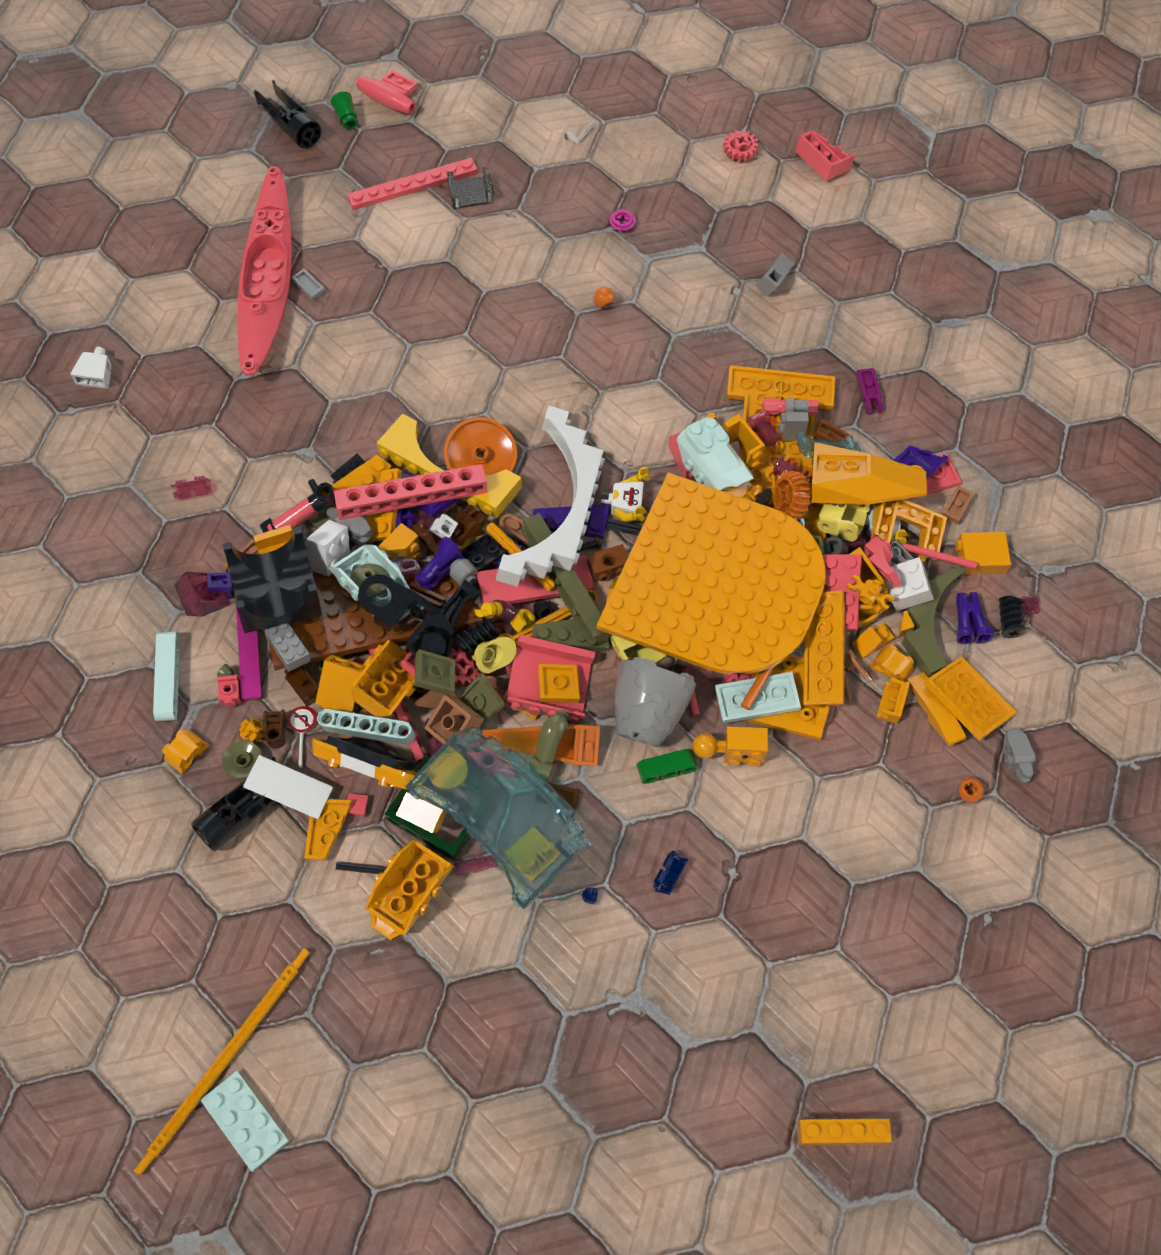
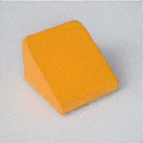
M907 610L903 612L900 618L898 638L905 637L904 634L914 629L913 621Z

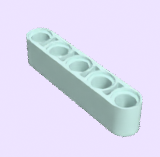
M177 631L156 634L153 715L156 722L177 720L180 639Z
M324 709L317 716L318 723L325 731L330 733L403 745L411 744L416 737L411 725L405 721ZM328 718H332L330 723L325 724ZM347 721H351V724L349 726L344 727V724ZM366 724H370V727L368 729L363 730V727ZM385 727H390L386 733H382ZM404 730H409L406 736H401Z

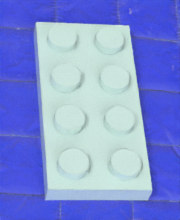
M792 672L770 675L749 710L742 708L741 703L756 678L715 685L723 724L801 710Z
M238 1071L234 1072L200 1100L251 1172L256 1171L290 1142Z

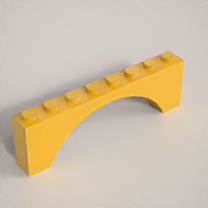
M404 414L395 421L377 442L378 453L381 457L388 458L397 466L408 469L414 475L444 471L430 462L422 453L418 445L419 429L417 421ZM507 469L485 476L488 493L462 497L461 499L469 505L482 510L486 515L498 518L522 489L521 477Z

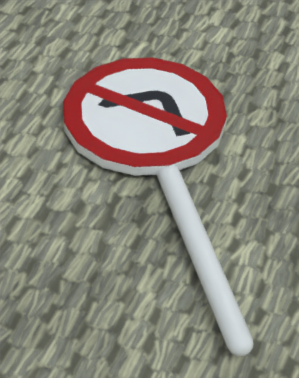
M306 706L296 707L289 713L287 718L289 728L296 733H300L299 768L303 767L304 733L312 730L317 722L314 710Z

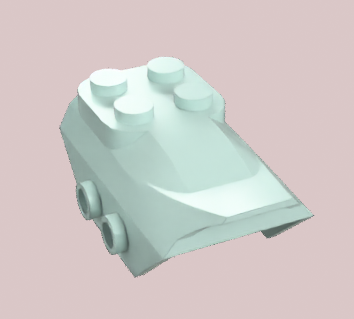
M704 418L689 425L676 438L684 466L695 477L697 483L723 491L731 486L738 487L754 479L752 472L729 444L728 434L715 419Z
M364 544L328 568L355 601H358L359 587L350 579V576L357 567L363 564H377L383 567L388 573V577L392 578L397 584L410 589L399 566L395 562L392 563L385 551L380 550L376 545ZM387 587L381 594L367 598L375 606H385L391 600V592ZM408 609L407 612L402 616V618H401L400 620H402L403 618H405L406 616L409 615V613H410V612H409V609Z

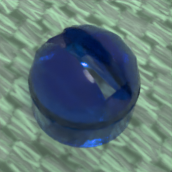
M593 887L584 889L582 892L584 902L592 905L596 904L598 889Z

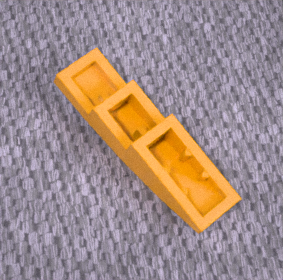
M923 672L908 678L907 682H910L909 687L917 696V703L928 715L927 720L946 744L951 746L965 740L966 735L956 717L924 685L928 676Z

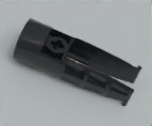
M272 80L275 94L284 103L279 110L261 93L254 90L257 104H261L271 119L299 147L309 148L317 143L321 136L319 123L301 105L294 101L291 96L278 87L275 80Z
M272 757V761L276 762V758ZM245 780L193 820L191 826L202 841L212 851L216 852L249 825L259 814L264 812L274 800L263 795L255 801L248 794L251 790L243 787L246 782Z

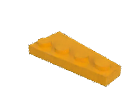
M375 455L332 486L340 490L378 483L382 470L390 469L391 465L379 455ZM335 505V506H327V508H331V507L333 508V507H334V508L337 509L336 505Z
M399 468L382 470L379 482L401 478L402 471ZM397 510L367 515L366 522L370 526L373 536L366 543L383 541L395 530Z

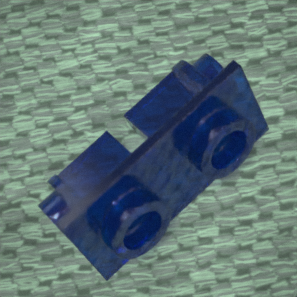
M673 850L667 854L662 865L666 870L660 869L655 880H653L655 892L670 895L688 861L687 858L678 857L679 854Z

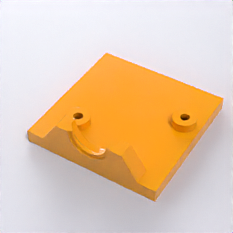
M784 660L774 667L770 675L793 673L801 710L744 721L820 741L828 716L829 706L803 705L804 664ZM760 672L755 673L754 678H757Z

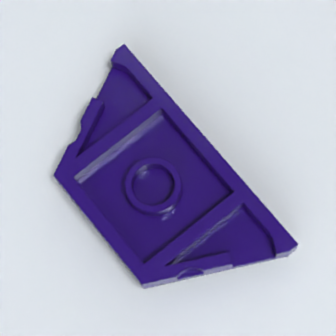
M908 446L893 461L908 466L917 465L922 467L926 471L927 480L947 462L949 457L943 455V457L932 454V451Z

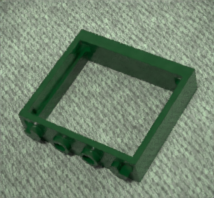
M425 755L414 771L423 774L431 758ZM466 776L461 786L483 800L453 845L396 815L406 792H411L412 790L401 789L384 815L388 822L455 861L494 802V797L489 788L476 785L473 779Z

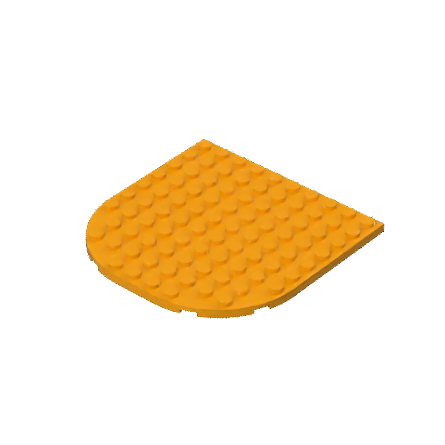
M667 473L601 614L596 629L718 673L751 674L767 670L786 660L800 646L809 630L825 584V564L822 552L809 531L791 516L771 507Z

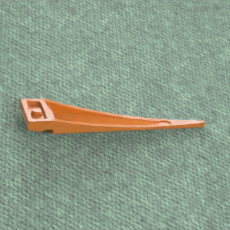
M568 725L566 732L559 742L554 760L575 765L597 766L600 726ZM542 726L478 730L468 742L535 755Z

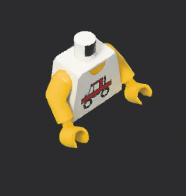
M642 467L638 474L615 483L613 493L602 492L601 503L612 504L611 514L621 521H644L645 516L643 514L647 513V511L641 506L644 484L642 479L644 481L650 480L651 476L647 474L650 470Z

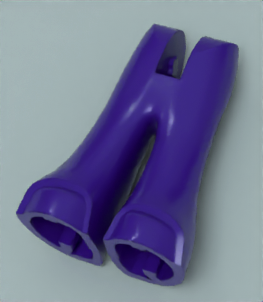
M446 536L441 539L435 556L416 575V579L421 587L428 590L433 589L441 578L450 573V566L455 560L465 559L460 554L461 549L453 540Z
M965 592L957 593V642L959 644H971L974 636L976 644L992 640L994 632L986 622L977 592L969 593V602H967ZM970 615L972 618L974 633L970 623Z

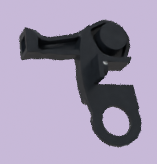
M376 574L369 576L362 582L358 590V600L366 612L374 615V623L389 632L409 609L415 618L423 620L405 643L413 657H416V652L419 649L449 657L454 622L463 605L477 598L481 591L464 579L454 595L444 604L442 609L438 610L428 600L414 591L397 584L392 578ZM378 583L389 588L391 600L387 605L375 606L370 603L367 598V590L371 585Z

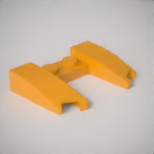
M906 499L875 504L873 536L877 535L882 541L885 539L890 544L895 519L898 518L921 528L919 547L940 552L947 520L946 516ZM918 554L922 562H925L926 558H930Z

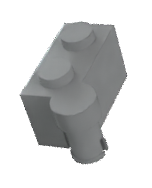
M785 399L784 413H781V423L778 424V434H781L782 441L804 440L809 422L808 400Z

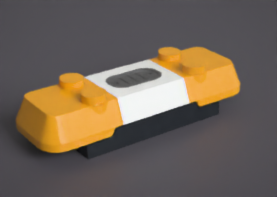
M328 736L327 739L313 738L312 740L313 755L327 760V765L335 768L351 769L378 779L379 785L405 790H418L426 780V775L413 771L415 762L358 741L336 736Z

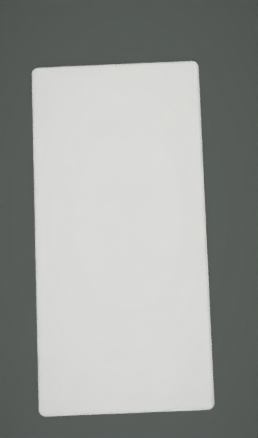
M260 755L243 786L316 819L319 818L333 788Z

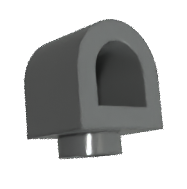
M838 537L825 538V545H823L825 555H844L848 553V544Z

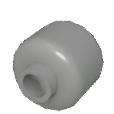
M457 559L451 564L450 576L459 586H461L464 579L472 585L477 581L476 574L478 570L468 559Z

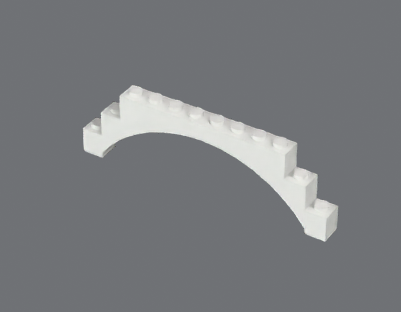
M548 406L541 430L546 431L555 441L567 461L573 482L571 511L560 527L547 539L522 552L511 555L503 554L496 581L518 587L519 581H524L526 574L544 579L546 572H551L552 566L570 571L572 565L577 564L579 554L576 552L581 549L583 539H580V537L584 536L587 528L584 522H588L591 513L587 510L592 508L594 498L591 495L596 493L598 484H595V481L598 482L601 471L598 469H602L605 458H602V449L586 445L587 439L584 438L585 430L569 426L570 420L567 419L568 411Z

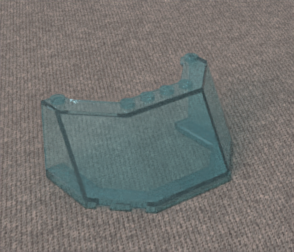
M477 727L454 732L405 787L415 800H426L451 814L456 822L464 825L467 833L472 838L477 839L481 843L482 849L487 853H491L496 859V863L503 868L512 889V901L518 907L525 909L592 844L587 837L584 839L582 834L585 830L580 821L574 819L573 816L576 814L574 809L517 751L512 748L506 750L503 748L502 742L492 736L486 738L482 735L483 731Z

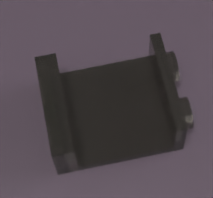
M482 167L483 176L455 181L453 172L447 173L453 209L492 203V196H495L494 187L490 186V183H492L491 175L487 173L486 167Z

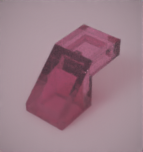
M415 557L395 562L399 566L404 578L416 576L421 571Z

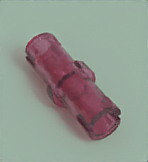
M494 854L480 858L471 857V860L453 863L456 876L468 872L478 873L479 870L497 867Z

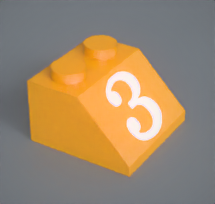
M402 523L378 546L380 550L385 551L389 560L392 563L395 562L399 567L410 566L413 562L418 561L422 554L418 535Z

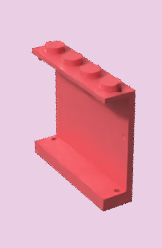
M519 635L505 706L510 707L512 710H526L533 715L544 714L548 715V717L554 715L558 710H563L569 715L568 722L581 723L585 717L583 710L590 668L595 658V652ZM538 664L577 665L579 703L540 702Z

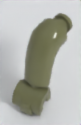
M558 710L544 722L539 733L536 754L531 758L527 767L526 775L532 777V780L538 783H547L553 769L552 762L554 761L557 747L568 728L569 715L563 710Z

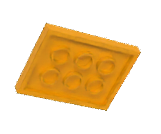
M962 656L924 682V685L979 741L1017 713Z

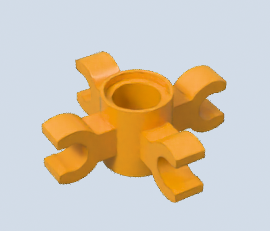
M853 575L851 579L856 582V585L848 583L846 586L850 591L856 590L860 592L857 597L863 605H873L874 602H877L881 609L887 610L889 606L884 603V600L890 602L894 600L892 595L880 593L882 583L876 579L874 581L868 579L863 583L859 576Z

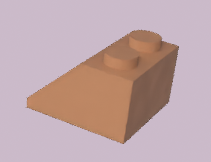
M444 695L424 729L447 748L454 750L476 734L484 718L459 698Z

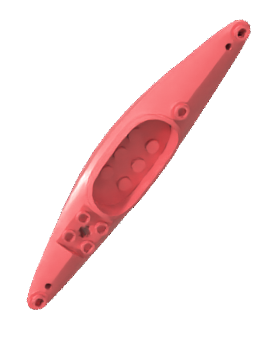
M275 166L269 168L263 181L241 266L237 330L239 362L241 371L245 375L255 374L264 362L280 325L289 294L292 262L290 216L282 170Z

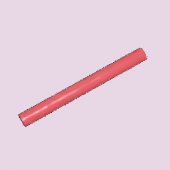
M908 543L902 544L908 552L976 570L978 562Z

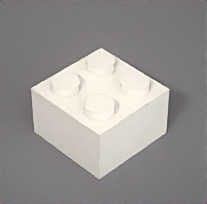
M328 520L306 539L311 570L325 576L332 574L328 569L329 567L351 554L348 527L340 523Z
M920 557L892 566V569L902 582L896 588L885 579L889 594L894 597L892 604L896 611L934 600L925 567Z

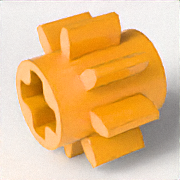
M251 718L250 721L245 719L240 724L239 731H241L240 736L243 740L250 742L256 740L258 742L264 736V725L259 719Z

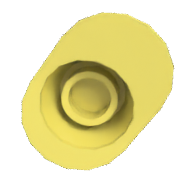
M499 637L489 642H482L475 649L472 658L476 661V665L482 673H491L512 662L516 655V645L509 637Z

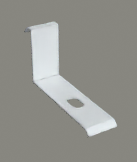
M594 121L589 124L579 137L565 131L564 140L568 138L578 144L594 127Z

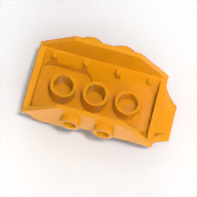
M387 640L383 646L381 644L378 645L373 652L375 656L368 657L363 664L365 669L351 686L354 701L376 717L391 715L405 696L409 698L415 690L413 687L415 677L399 666L408 653L391 640Z
M415 839L398 851L396 856L393 855L388 860V867L376 877L375 885L365 906V909L370 913L371 927L389 940L399 935L405 936L419 915L425 914L429 908V901L432 897L435 898L442 888L440 885L454 867Z

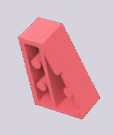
M811 130L799 136L795 152L825 181L850 171L855 155L843 152L842 147H835L829 144L828 139Z

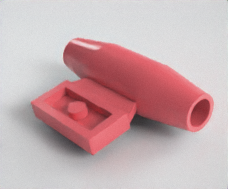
M393 70L389 71L382 78V82L364 76L358 78L356 87L372 100L395 111L409 115L414 112L416 104L407 96L418 88L417 82Z

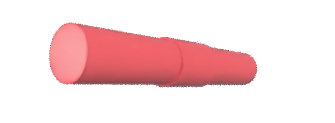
M689 668L682 669V673L691 675ZM694 690L689 703L692 716L697 717L700 715Z

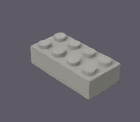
M289 623L265 630L266 639L288 672L311 661L308 651Z

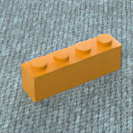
M890 1119L799 1120L796 1123L798 1146L888 1145L892 1142Z

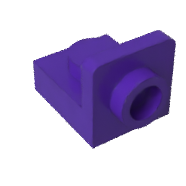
M230 572L207 573L208 592H226V598H231V591H234Z

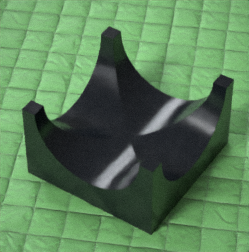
M301 526L293 528V535L285 545L268 553L247 554L236 550L231 545V542L223 544L235 592L236 608L244 634L322 615Z

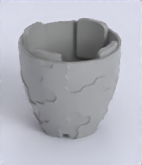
M635 657L633 660H621L614 691L617 735L648 746L658 747L671 734L688 707L697 685L694 682V677L684 672L677 674L657 667L654 661Z

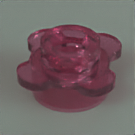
M1021 597L1024 601L1022 604L1024 606L1023 613L1030 615L1040 612L1038 597Z

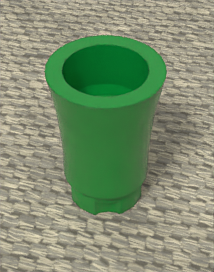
M342 91L333 95L330 103L343 127L347 130L357 127L358 119L351 94Z

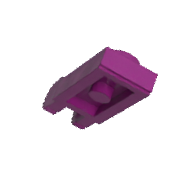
M875 369L857 370L856 377L863 403H865L866 413H872L871 402L875 401L877 412L882 413V395Z

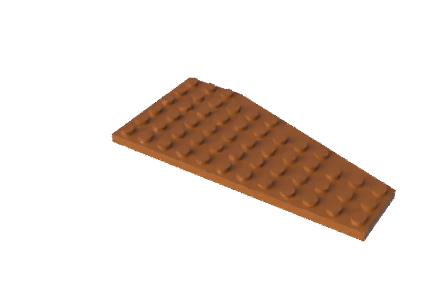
M399 567L409 588H411L412 582L419 585L416 575L423 568ZM312 571L322 615L291 622L289 625L308 651L311 659L308 663L325 660L330 655L339 657L375 649L379 644L383 646L387 640H391L395 644L406 642L423 620L415 618L409 610V615L400 620L389 632L374 623V616L362 608L359 600L355 601L351 594L340 585L333 573L325 576ZM448 573L430 591L446 597L447 602L460 586ZM476 581L473 584V586L479 590L478 583ZM480 594L471 602L463 605L454 622L453 631L469 628V625L476 626L475 621H479L482 624L481 617L475 614V609H481L483 604ZM502 612L499 616H489L486 618L496 622L504 620V615ZM269 643L274 670L285 669L286 667Z

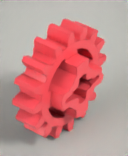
M735 130V134L730 132L729 136H725L723 152L727 153V157L732 156V160L736 158L738 162L741 159L746 162L747 158L752 159L753 156H756L759 146L758 139H755V135L750 136L749 131L744 133V130H741L738 133Z
M452 648L448 658L455 659V684H458L459 689L463 685L467 688L480 674L476 661L472 658L473 654L467 656L465 652H462L461 648H458L457 651Z

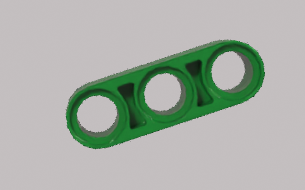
M683 749L647 758L636 764L642 784L689 774L697 770L691 749Z

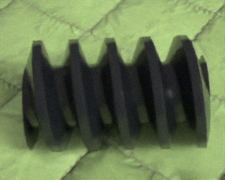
M1014 596L1000 597L998 601L1000 603L1001 635L1008 639L1016 638L1026 631V627L1023 626L1026 622L1022 619L1025 617V614L1022 612L1024 610V606H1022L1024 601Z
M481 617L482 624L479 621H475L476 628L469 625L470 632L462 630L463 637L459 634L456 635L457 642L467 656V650L474 653L473 646L477 647L480 641L487 642V636L493 640V632L500 635L490 619Z

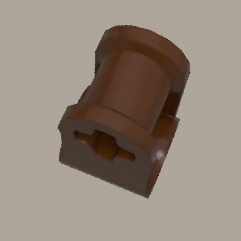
M281 709L279 712H268L266 710L263 713L264 737L271 748H281L285 743V709ZM273 735H279L275 739H270Z

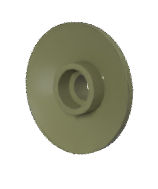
M363 564L352 572L350 579L360 588L362 582L368 578L367 576L376 574L388 576V573L377 564ZM378 583L371 585L367 590V597L381 594L387 586Z
M238 741L231 744L222 756L224 771L235 779L248 778L258 756H262L261 750L250 741ZM242 760H247L246 764H240Z

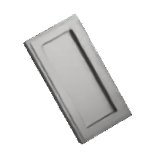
M305 268L291 277L292 282L312 301L326 293V289Z

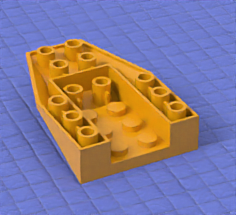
M814 442L811 503L870 505L927 496L926 471L869 453Z

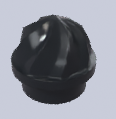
M541 599L533 605L534 614L540 619L552 613L551 604L548 601Z

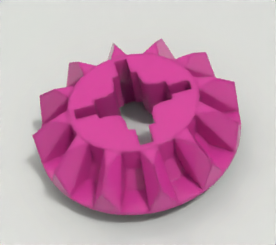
M620 209L610 215L609 222L614 231L619 230L620 233L622 231L628 232L636 224V218L632 212ZM622 218H624V224L620 223Z

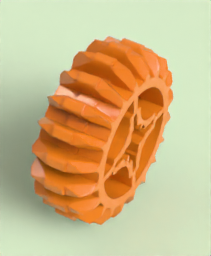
M796 471L783 472L781 476H778V481H775V488H773L772 503H774V509L800 520L802 517H805L806 512L809 510L808 505L811 504L810 482L807 481V477L803 473Z

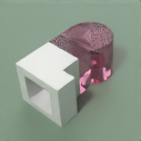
M442 514L440 518L430 515L424 521L423 529L432 533L434 537L443 539L446 536L450 538L458 523L446 514Z

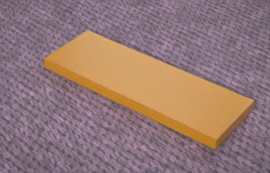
M844 591L822 592L820 602L804 638V706L844 705Z

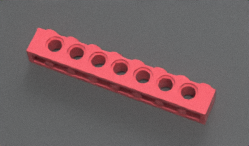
M480 464L403 479L398 478L370 485H360L348 489L343 488L334 491L339 520L479 495L488 493L483 465Z

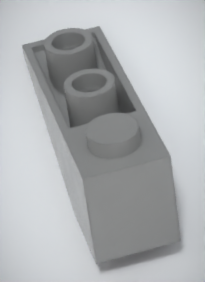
M782 252L755 286L769 296L787 276L795 263Z

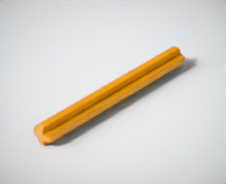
M491 522L486 527L487 532L510 554L523 551L495 523ZM547 574L544 579L533 576L548 591L553 590L556 586V583Z

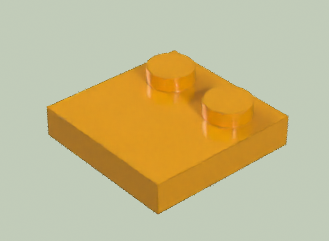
M538 664L540 702L579 703L577 665Z

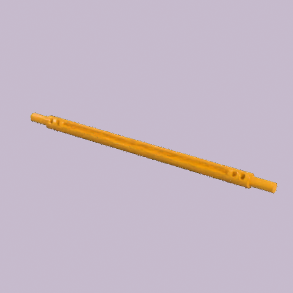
M303 948L291 965L288 964L152 1144L147 1148L148 1152L133 1170L136 1174L141 1176L155 1157L158 1158L200 1100L297 975V970L309 956V951Z

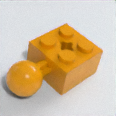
M727 726L723 741L716 740L711 734L702 733L695 737L692 748L694 753L703 759L711 758L716 752L723 753V763H728L731 766L748 764L749 766L757 767L763 765L768 752V728Z

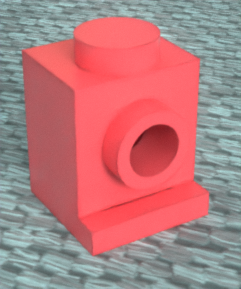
M238 676L217 677L218 700L220 704L225 707H234L236 704H241V686Z

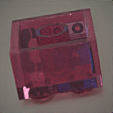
M185 572L174 585L187 616L203 617L230 605L225 592H208L207 573Z

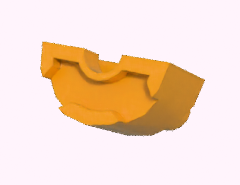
M890 644L881 649L869 667L879 674L887 675L889 679L894 678L906 682L914 671V660L910 656L902 654L894 645Z
M182 728L177 732L176 738L164 746L162 753L164 754L165 762L183 775L192 765L193 759L197 755H201L209 744L192 731Z

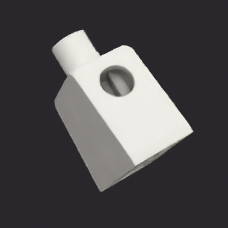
M96 347L94 353L83 352L70 374L76 385L109 388L112 364L108 356L105 355L106 350L104 348Z

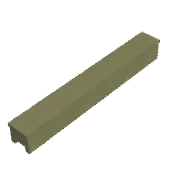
M540 513L523 519L525 527H522L521 531L531 547L539 544L552 534ZM552 566L551 572H547V574L556 583V590L589 645L593 646L608 641L610 634L596 629L601 613L573 567L568 571Z

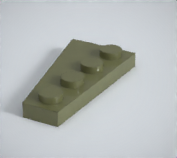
M574 619L535 624L532 627L533 638L585 650H609V639L606 642L590 646Z

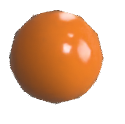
M600 287L594 293V303L599 308L608 307L615 301V294L608 287Z
M966 778L960 782L958 793L964 801L974 803L983 797L984 786L976 778Z

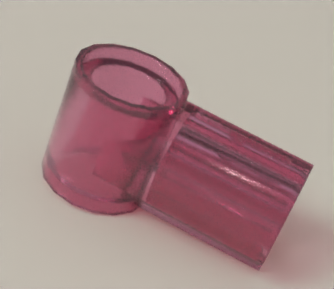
M763 410L747 418L748 425L754 432H757L765 446H773L779 441L780 437L771 425V419L767 411Z

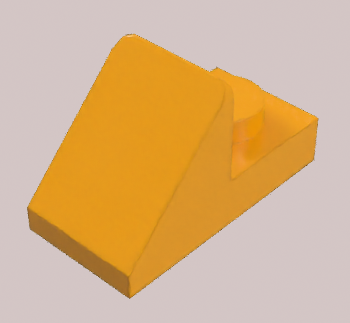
M882 623L874 629L870 626L851 645L861 658L864 659L892 642L895 637Z

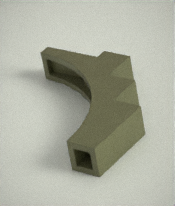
M954 566L941 576L938 574L931 579L928 577L934 600L907 608L913 621L914 629L904 634L905 637L901 644L909 656L913 658L921 673L924 672L928 678L948 665L939 650L935 638V609L940 597L952 585L963 578L967 571L964 566H958L957 568Z

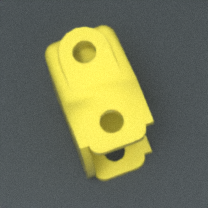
M824 503L819 514L817 526L821 531L834 537L854 542L864 528L867 512H869L871 504L839 505Z
M614 635L610 636L611 644L620 662L621 660H633L635 657L658 663L664 657L669 656Z

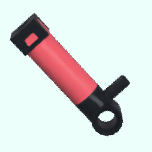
M310 479L308 484L313 494L274 520L269 518L261 523L260 527L263 533L290 525L293 530V528H296L327 506H335L334 491H337V489L327 482L321 483L318 486L314 479Z

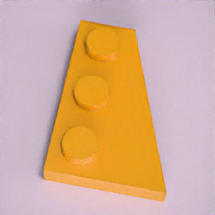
M327 799L318 819L309 816L304 856L306 861H327L353 804L352 800Z

